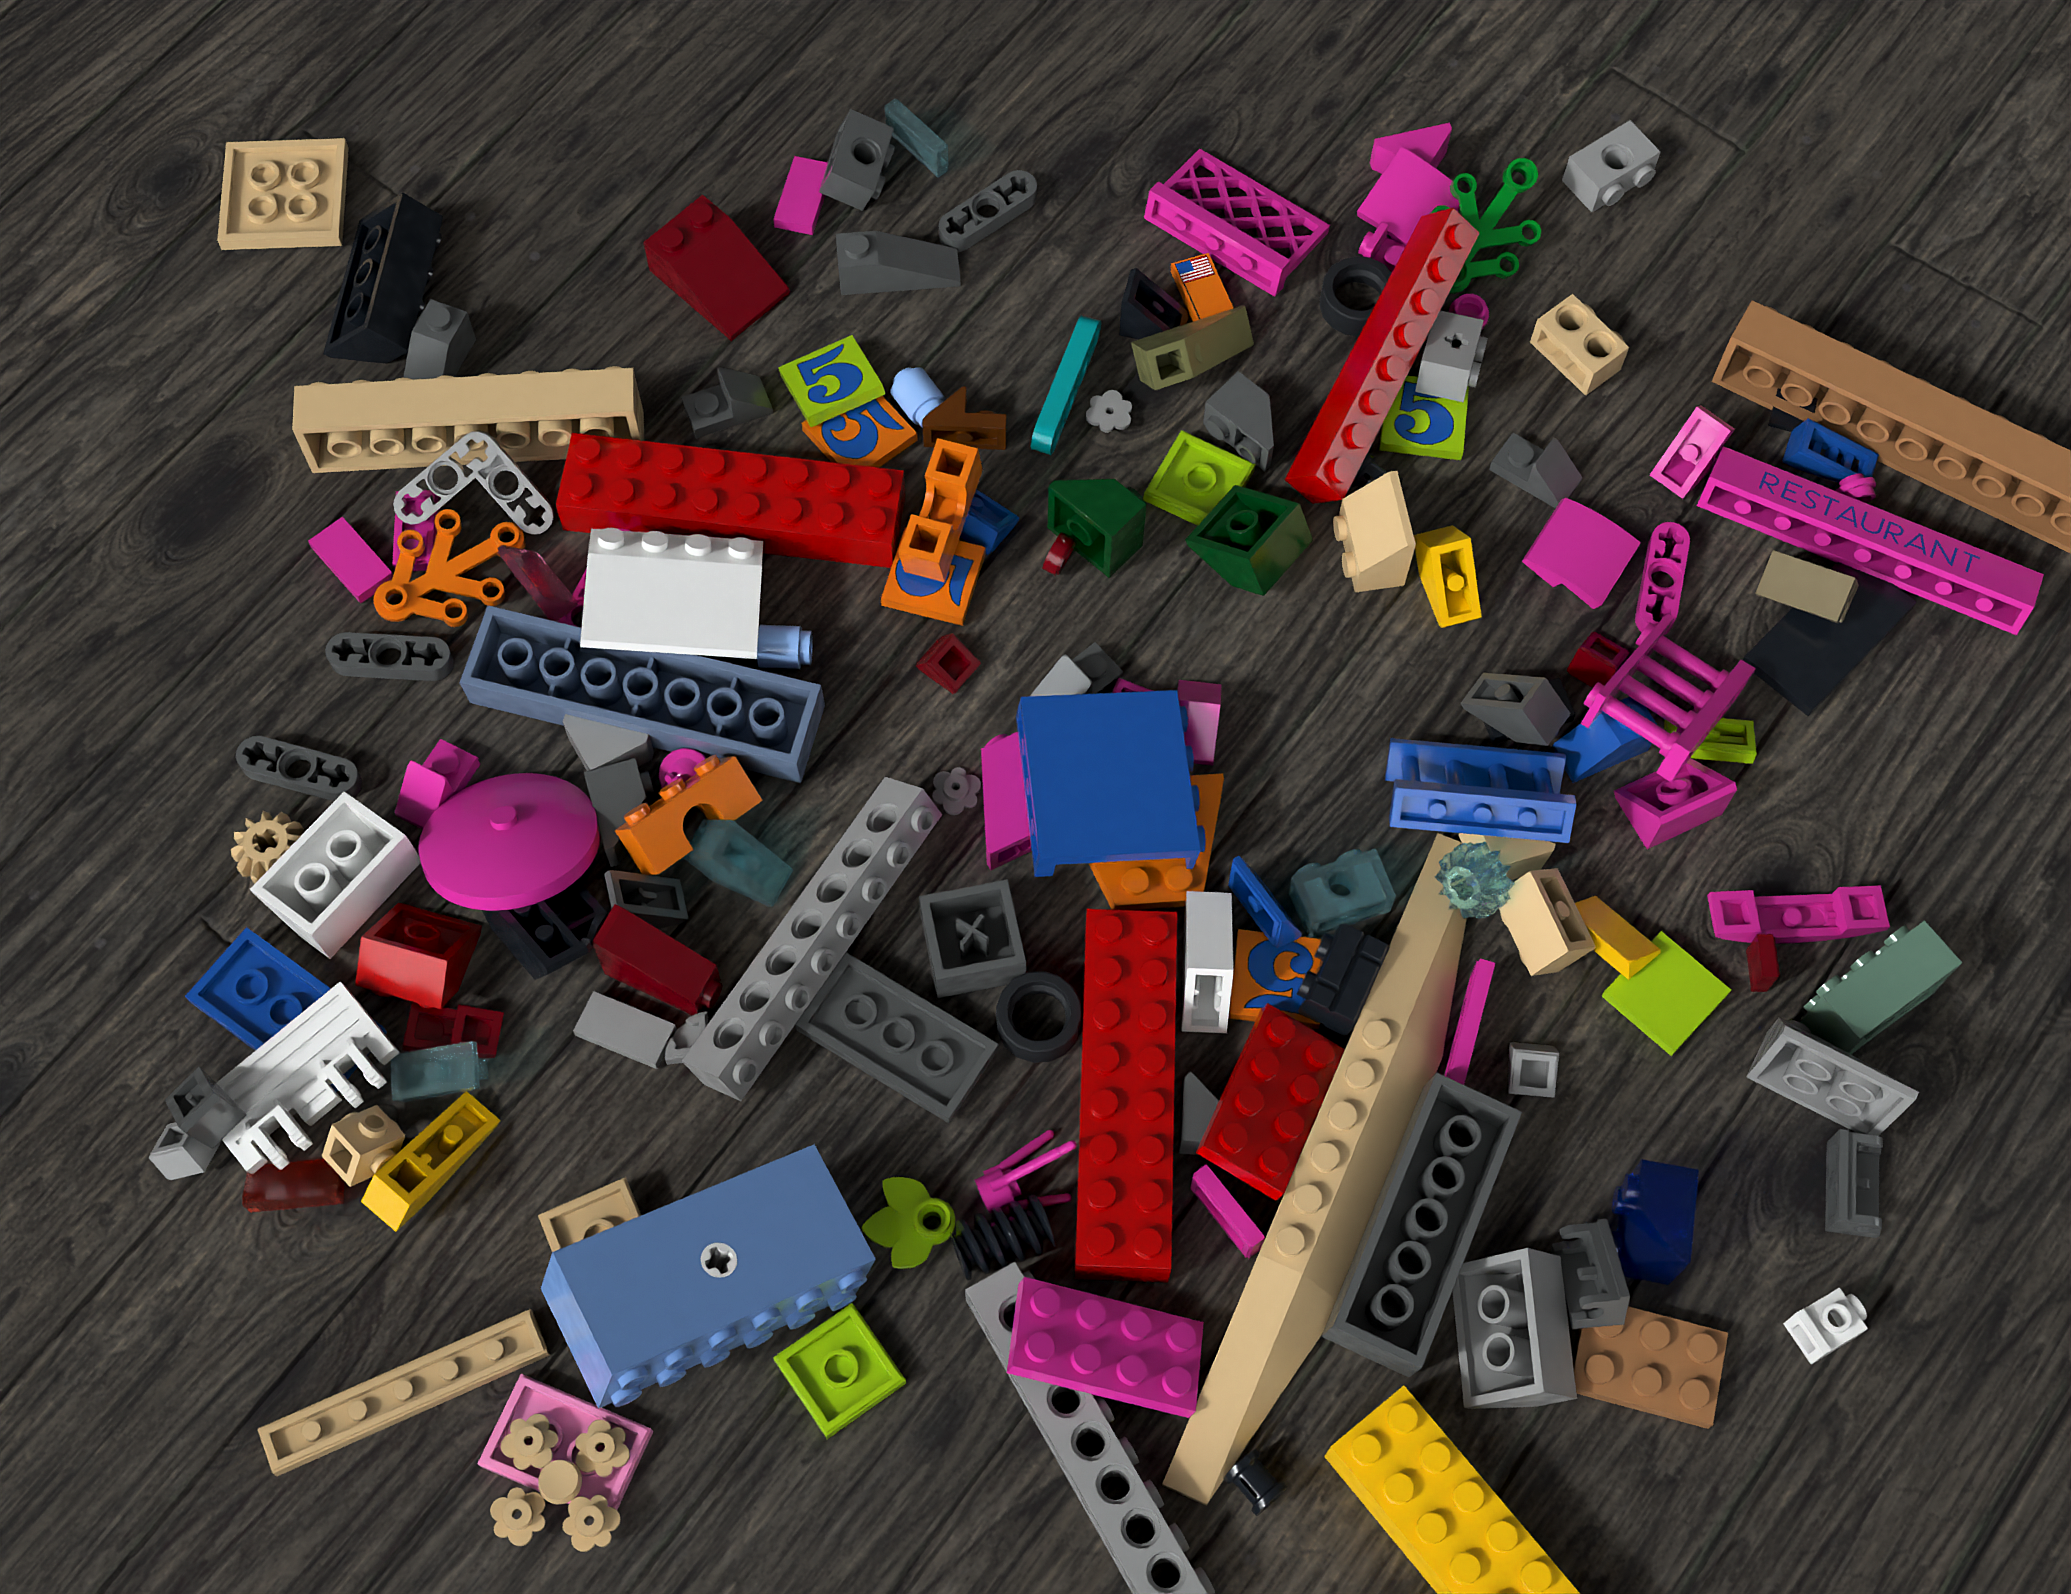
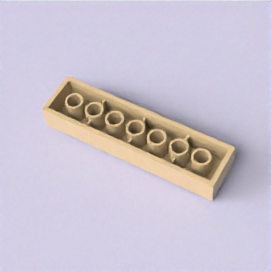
M612 366L601 370L581 371L579 369H566L562 372L545 373L525 371L521 374L508 375L484 373L471 377L444 375L434 379L413 380L410 378H398L394 381L378 382L357 380L352 383L341 384L316 382L310 385L294 386L292 430L312 473L428 467L463 436L477 430L489 433L515 462L566 459L572 433L644 441V412L634 369ZM471 439L468 442L471 450L460 459L456 451L451 454V458L458 461L461 465H467L476 457H480L483 461L486 460L488 456L485 454V450L489 446L484 440L476 443Z

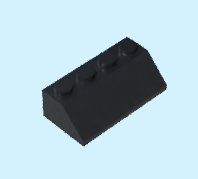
M402 192L359 220L325 345L324 355L330 358L387 364L401 355L408 354L412 330L416 325L417 318L424 309L425 302L422 297L425 286L433 274L432 258L442 238L441 233H439L443 219L442 215Z

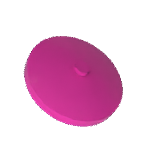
M509 774L475 783L457 792L441 804L427 820L419 840V857L427 881L446 900L476 910H510L544 901L572 885L593 862L598 852L601 835L597 814L591 800L581 789L572 783L544 774Z

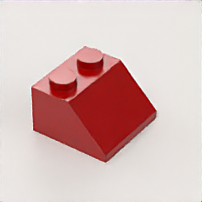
M397 903L361 937L355 985L370 989L379 996H395L416 1002L423 1008L430 1009L434 1007L442 1009L460 988L481 935L482 926Z

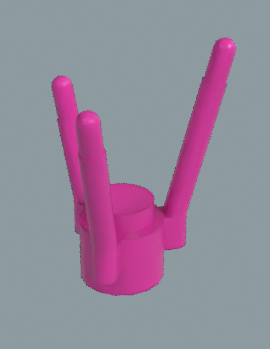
M1047 1130L998 1165L983 1171L984 1175L974 1180L988 1213H992V1208L1000 1207L1005 1215L1009 1216L1010 1202L1014 1201V1197L1021 1195L1016 1180L1075 1149L1077 1143L1074 1140L1068 1141L1011 1170L1010 1168L1054 1137V1132ZM1065 1193L1037 1198L1043 1207L1070 1202L1071 1195ZM1027 1199L1019 1200V1204L1024 1210H1027Z

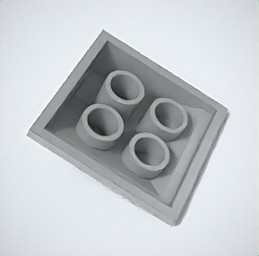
M1778 1018L1767 1031L1746 1076L1856 1133L1879 1136L1916 1100L1919 1093L1904 1083L1812 1034L1804 1024L1794 1020L1785 1021L1781 1018Z

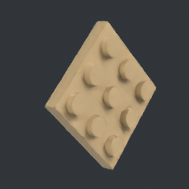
M346 139L226 142L217 239L221 250L342 246L349 150Z

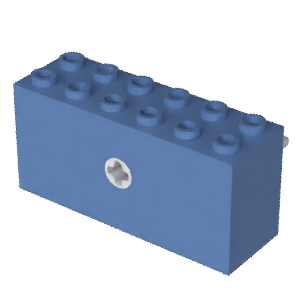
M814 1144L552 1252L541 1290L599 1409L612 1402L615 1407L626 1405L637 1399L642 1394V1389L657 1382L660 1387L671 1385L686 1375L687 1369L700 1363L705 1368L713 1366L726 1359L730 1355L729 1350L745 1344L747 1348L756 1347L773 1336L772 1331L788 1325L789 1329L801 1327L815 1317V1312L828 1306L832 1311L847 1306L857 1298L856 1292L867 1281L866 1275L876 1259Z

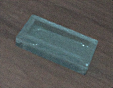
M893 99L886 104V125L894 128L892 136L936 177L939 178L947 172L948 145L899 100Z

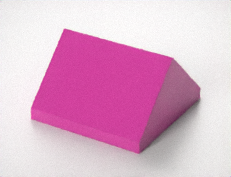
M1690 758L1672 782L1653 772L1614 790V795L1646 849H1649L1722 815L1736 793L1737 787L1734 781Z

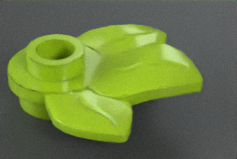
M904 1177L884 1179L882 1181L883 1191L889 1206L872 1215L863 1224V1233L875 1244L892 1248L891 1261L893 1268L908 1269L916 1267L927 1260L934 1245L948 1240L951 1236L950 1232L953 1234L956 1225L954 1211L947 1202L938 1198H930L926 1188L919 1181ZM929 1216H937L940 1218L941 1224L937 1229L930 1230L924 1226L925 1219Z

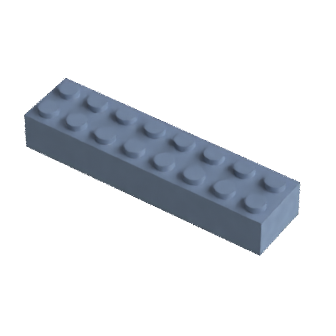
M487 606L460 680V685L470 703L563 725L565 714L649 734L652 747L670 752L681 748L695 749L706 758L715 754L718 758L735 756L744 770L801 783L825 707L820 684L698 655L580 647L581 627Z

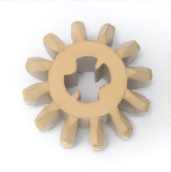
M263 810L260 822L255 823L253 820L246 818L245 825L248 830L246 832H234V839L238 845L231 848V856L238 862L237 869L240 874L246 878L251 876V880L255 884L299 839L305 830L299 822H291L289 816L282 811L273 819L269 812Z

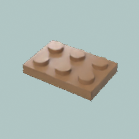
M1628 1306L1624 1325L1579 1328L1573 1357L1576 1393L1709 1429L1713 1426L1728 1332Z

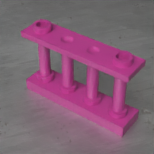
M1667 613L1657 626L1650 622L1636 641L1638 648L1604 686L1598 682L1593 687L1583 703L1589 707V710L1581 724L1589 728L1602 711L1660 748L1659 753L1665 759L1656 773L1672 782L1738 698L1756 668L1740 660L1730 673L1725 669L1721 672L1664 636L1675 618ZM1656 651L1711 686L1710 689L1703 692L1649 656ZM1638 670L1694 706V709L1687 713L1632 676ZM1619 691H1622L1678 727L1676 732L1673 731L1670 734L1614 697Z

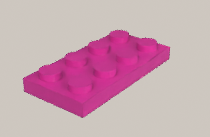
M1024 1277L1018 1284L1007 1373L1190 1418L1196 1412L1204 1322Z

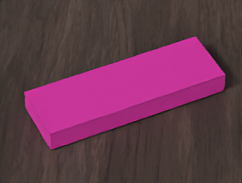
M1484 959L1476 961L1470 974L1444 1074L1445 1077L1463 1085L1466 1080L1495 967L1494 962Z

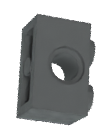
M850 109L838 128L819 192L863 211L870 198L877 199L883 188L885 177L881 176L880 173L882 167L886 168L894 152L895 146L889 144L894 128Z

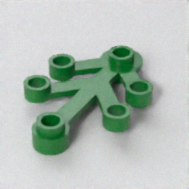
M1517 158L1505 168L1503 172L1504 185L1480 219L1474 193L1477 188L1475 178L1471 174L1461 173L1451 182L1450 192L1459 201L1461 215L1479 232V235L1449 294L1463 291L1473 278L1496 275L1501 279H1507L1517 272L1519 260L1516 255L1510 252L1501 253L1492 260L1470 262L1479 249L1513 243L1529 247L1541 237V227L1533 220L1523 221L1519 226L1492 230L1517 193L1528 191L1536 183L1538 170L1531 160ZM1513 172L1522 174L1524 178L1523 184H1517L1513 181ZM1458 181L1468 183L1470 188L1468 193H1463L1458 189ZM1440 205L1434 208L1431 211V213L1443 211L1450 208L1445 205ZM1523 227H1528L1533 231V239L1524 238L1522 235ZM1501 259H1506L1511 263L1512 268L1510 272H1505L1500 268Z

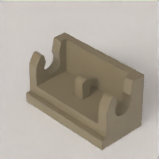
M1773 550L1755 594L1756 596L1779 602L1832 622L1842 623L1859 585L1855 577Z

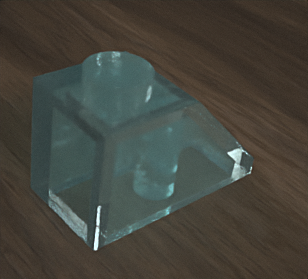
M702 820L690 841V845L694 850L683 857L712 881L769 907L774 906L793 872L789 865L733 820Z

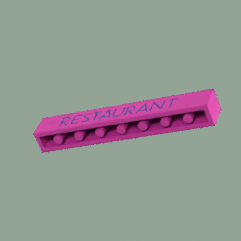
M1724 446L1697 504L1700 508L1836 563L1840 562L1893 583L1898 588L2014 635L2018 634L2032 612L2044 576L2042 573Z

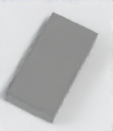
M593 991L573 1031L577 1037L658 1069L665 1055L667 1043L677 1028L671 1022Z

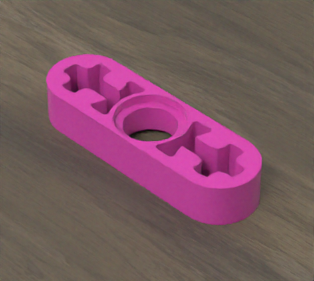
M1665 522L1658 525L1648 542L1635 614V623L1641 632L1650 622L1655 626L1659 623L1653 620V614H1651L1656 600L1663 601L1659 613L1662 619L1667 613L1675 617L1665 635L1671 630L1678 615L1690 536L1683 526L1674 522ZM1665 538L1672 539V545L1674 546L1669 558H1662L1666 546ZM1658 571L1666 572L1672 577L1674 584L1666 588L1660 587L1653 582L1651 574Z

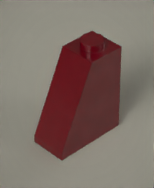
M614 904L592 942L604 974L690 1015L703 1012L706 1006L712 1008L722 990L717 965L623 907Z

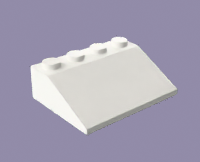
M591 528L580 647L757 659L763 541L750 540L744 537L729 539L707 537L701 534L688 536L664 534L659 531L633 532L621 531L616 528Z

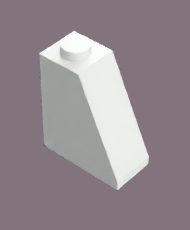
M1187 891L1183 934L1181 1028L1185 1032L1227 1033L1234 970L1231 893Z

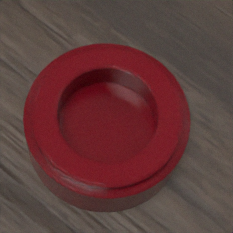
M1061 532L1053 543L1042 569L1054 576L1059 575L1072 554L1076 544L1075 538Z

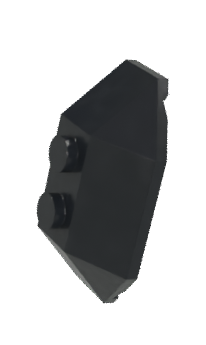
M576 880L572 885L555 896L533 905L500 911L482 910L491 929L534 980L546 976L589 953L595 936L608 916L607 911L579 880Z

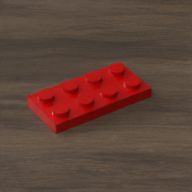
M1267 1003L1258 1014L1196 1153L1275 1201L1278 1200L1287 1188L1345 1049Z

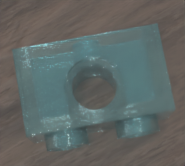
M1376 848L1363 853L1360 849L1348 851L1339 856L1337 861L1323 866L1320 863H1311L1303 866L1292 876L1288 891L1304 931L1309 938L1336 930L1340 923L1351 925L1391 911L1396 897ZM1333 884L1344 885L1349 889L1350 894L1344 896L1337 895L1329 886Z

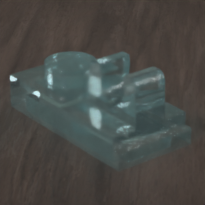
M474 1041L399 1053L390 1060L392 1100L397 1102L477 1090L480 1088L479 1079H488L487 1060L478 1058L477 1042Z

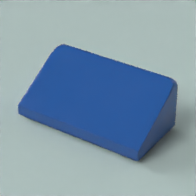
M976 489L960 538L968 543L986 547V554L989 555L1018 523L1019 517Z
M1240 856L1233 858L1228 886L1271 944L1277 949L1301 938L1302 932L1258 874Z

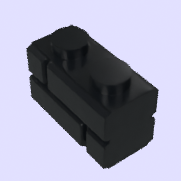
M1340 923L1333 935L1325 932L1314 954V957L1321 960L1315 973L1309 970L1306 972L1296 995L1304 998L1298 1012L1317 1023H1323L1325 1027L1341 1035H1348L1357 1022L1390 948L1388 944L1370 935L1366 936L1362 931L1345 923Z

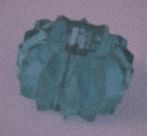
M1470 841L1458 845L1453 851L1444 855L1443 859L1439 861L1441 869L1435 878L1443 884L1439 895H1446L1450 900L1449 910L1459 908L1463 919L1474 916L1478 919L1486 918L1503 907L1511 899L1508 892L1515 883L1506 876L1511 866L1502 865L1499 860L1501 850L1490 852L1486 842L1473 844Z

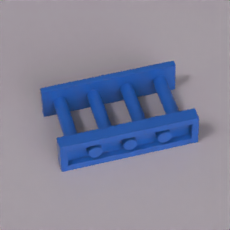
M1390 738L1385 781H1394L1389 814L1390 827L1569 843L1576 810L1575 795L1560 794L1566 755L1562 753Z

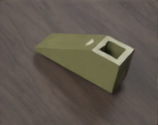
M1242 305L1133 341L1131 345L1140 381L1152 389L1158 390L1194 378L1253 346L1254 342L1246 307Z

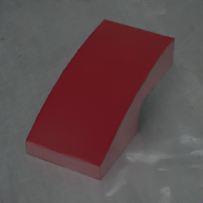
M412 1002L402 1050L451 1057L495 1058L504 1012L459 1004L457 1010L444 1007L442 1009L434 1007L428 1009L421 1007L416 1002Z

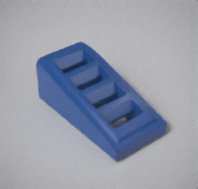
M1808 418L1791 432L1782 462L1795 469L1839 483L1842 479L1858 473H1862L1864 478L1872 477L1879 454ZM1821 449L1826 450L1825 456L1820 455ZM1838 454L1843 455L1840 464L1836 463ZM1853 459L1859 460L1856 472L1850 470Z

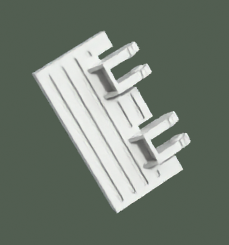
M342 982L336 984L217 1082L221 1089L247 1114L222 1141L244 1169L251 1174H254L268 1162L257 1145L280 1170L289 1164L285 1152L269 1136L280 1126L289 1134L291 1141L297 1147L303 1149V1151L313 1144L293 1115L298 1113L304 1122L310 1126L317 1122L342 1101L331 1087L332 1083L354 1108H357L364 1102L358 1089L343 1075L356 1064L363 1072L365 1079L371 1085L377 1087V1089L387 1083L366 1055L372 1052L378 1061L385 1065L400 1052Z

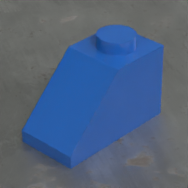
M1631 697L1620 700L1656 724L1647 707ZM1602 711L1589 728L1580 723L1556 741L1552 749L1555 753L1566 755L1564 769L1572 783H1575L1648 751L1652 743Z

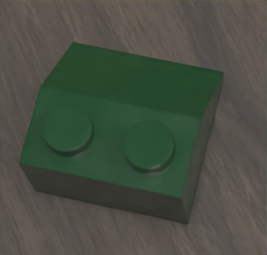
M1116 479L1054 480L1048 487L1047 528L1056 536L1063 532L1075 538L1074 550L1110 578L1143 546L1147 504L1135 489L1124 487Z
M1234 485L1185 541L1188 547L1231 586L1264 596L1313 539L1300 503Z

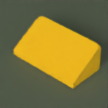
M1592 896L1575 903L1596 946L1593 951L1628 980L1661 953L1660 948L1597 896Z

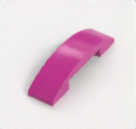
M1881 886L1838 887L1832 894L1754 897L1753 890L1710 892L1707 895L1715 937L1725 940L1751 943L1757 934H1773L1776 944L1815 942L1885 931L1890 927Z

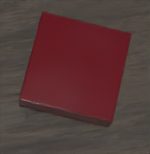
M1757 934L1746 949L1751 992H1767L1780 976L1776 941L1773 934Z

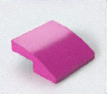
M1401 146L1357 210V216L1378 228L1382 221L1389 224L1388 235L1391 236V239L1406 246L1421 216L1430 214L1434 208L1440 205L1454 208L1457 212H1459L1460 207L1458 199L1454 198L1450 192L1452 180L1428 162ZM1458 186V189H1459L1461 192L1466 193L1463 189H1461V188Z
M1564 498L1559 502L1522 562L1552 587L1562 583L1592 609H1595L1603 604L1641 542L1603 515L1578 502Z

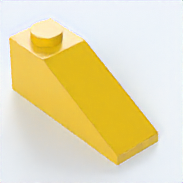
M466 1091L374 1174L361 1202L397 1232L438 1192L493 1132L501 1120Z

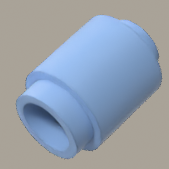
M920 367L905 368L893 379V385L890 390L891 395L910 420L923 428V418L946 400L945 396L924 369Z
M759 626L757 647L759 668L800 669L801 665H811L812 631H804L801 626Z

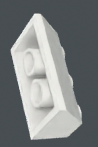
M343 792L250 890L301 938L331 959L421 862L419 854L405 834L349 794Z

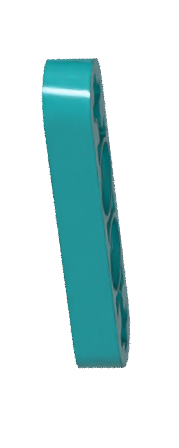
M1083 315L1079 317L1035 425L1031 440L1032 450L1049 455L1053 454L1097 345L1101 330L1100 320Z

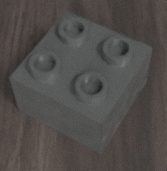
M1008 879L919 896L920 916L937 998L1008 985L1014 978L1026 973V960Z

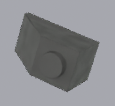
M430 299L412 330L403 378L415 380L434 379L444 375L456 376L476 341L466 311Z
M1483 672L1460 703L1464 710L1513 741L1546 746L1557 736L1560 728L1571 714L1551 684L1544 677Z
M635 758L584 772L591 802L597 814L603 846L611 867L620 865L628 852L615 832L617 828L626 823L624 815L643 803H647L649 806L647 799L655 797L649 772L640 773Z

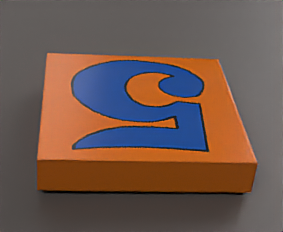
M883 396L813 427L809 426L807 420L801 423L802 431L834 463L879 468L918 441L917 432Z
M905 527L881 597V606L963 626L986 555V547L958 541L945 582L904 572L898 551L906 531Z
M1238 929L1229 1019L1255 1022L1260 1010L1269 1003L1308 1028L1319 1029L1320 1023L1298 1012L1304 998L1296 995L1306 972L1309 970L1315 973L1321 960L1314 957V954L1321 939L1301 937L1276 949L1263 932Z

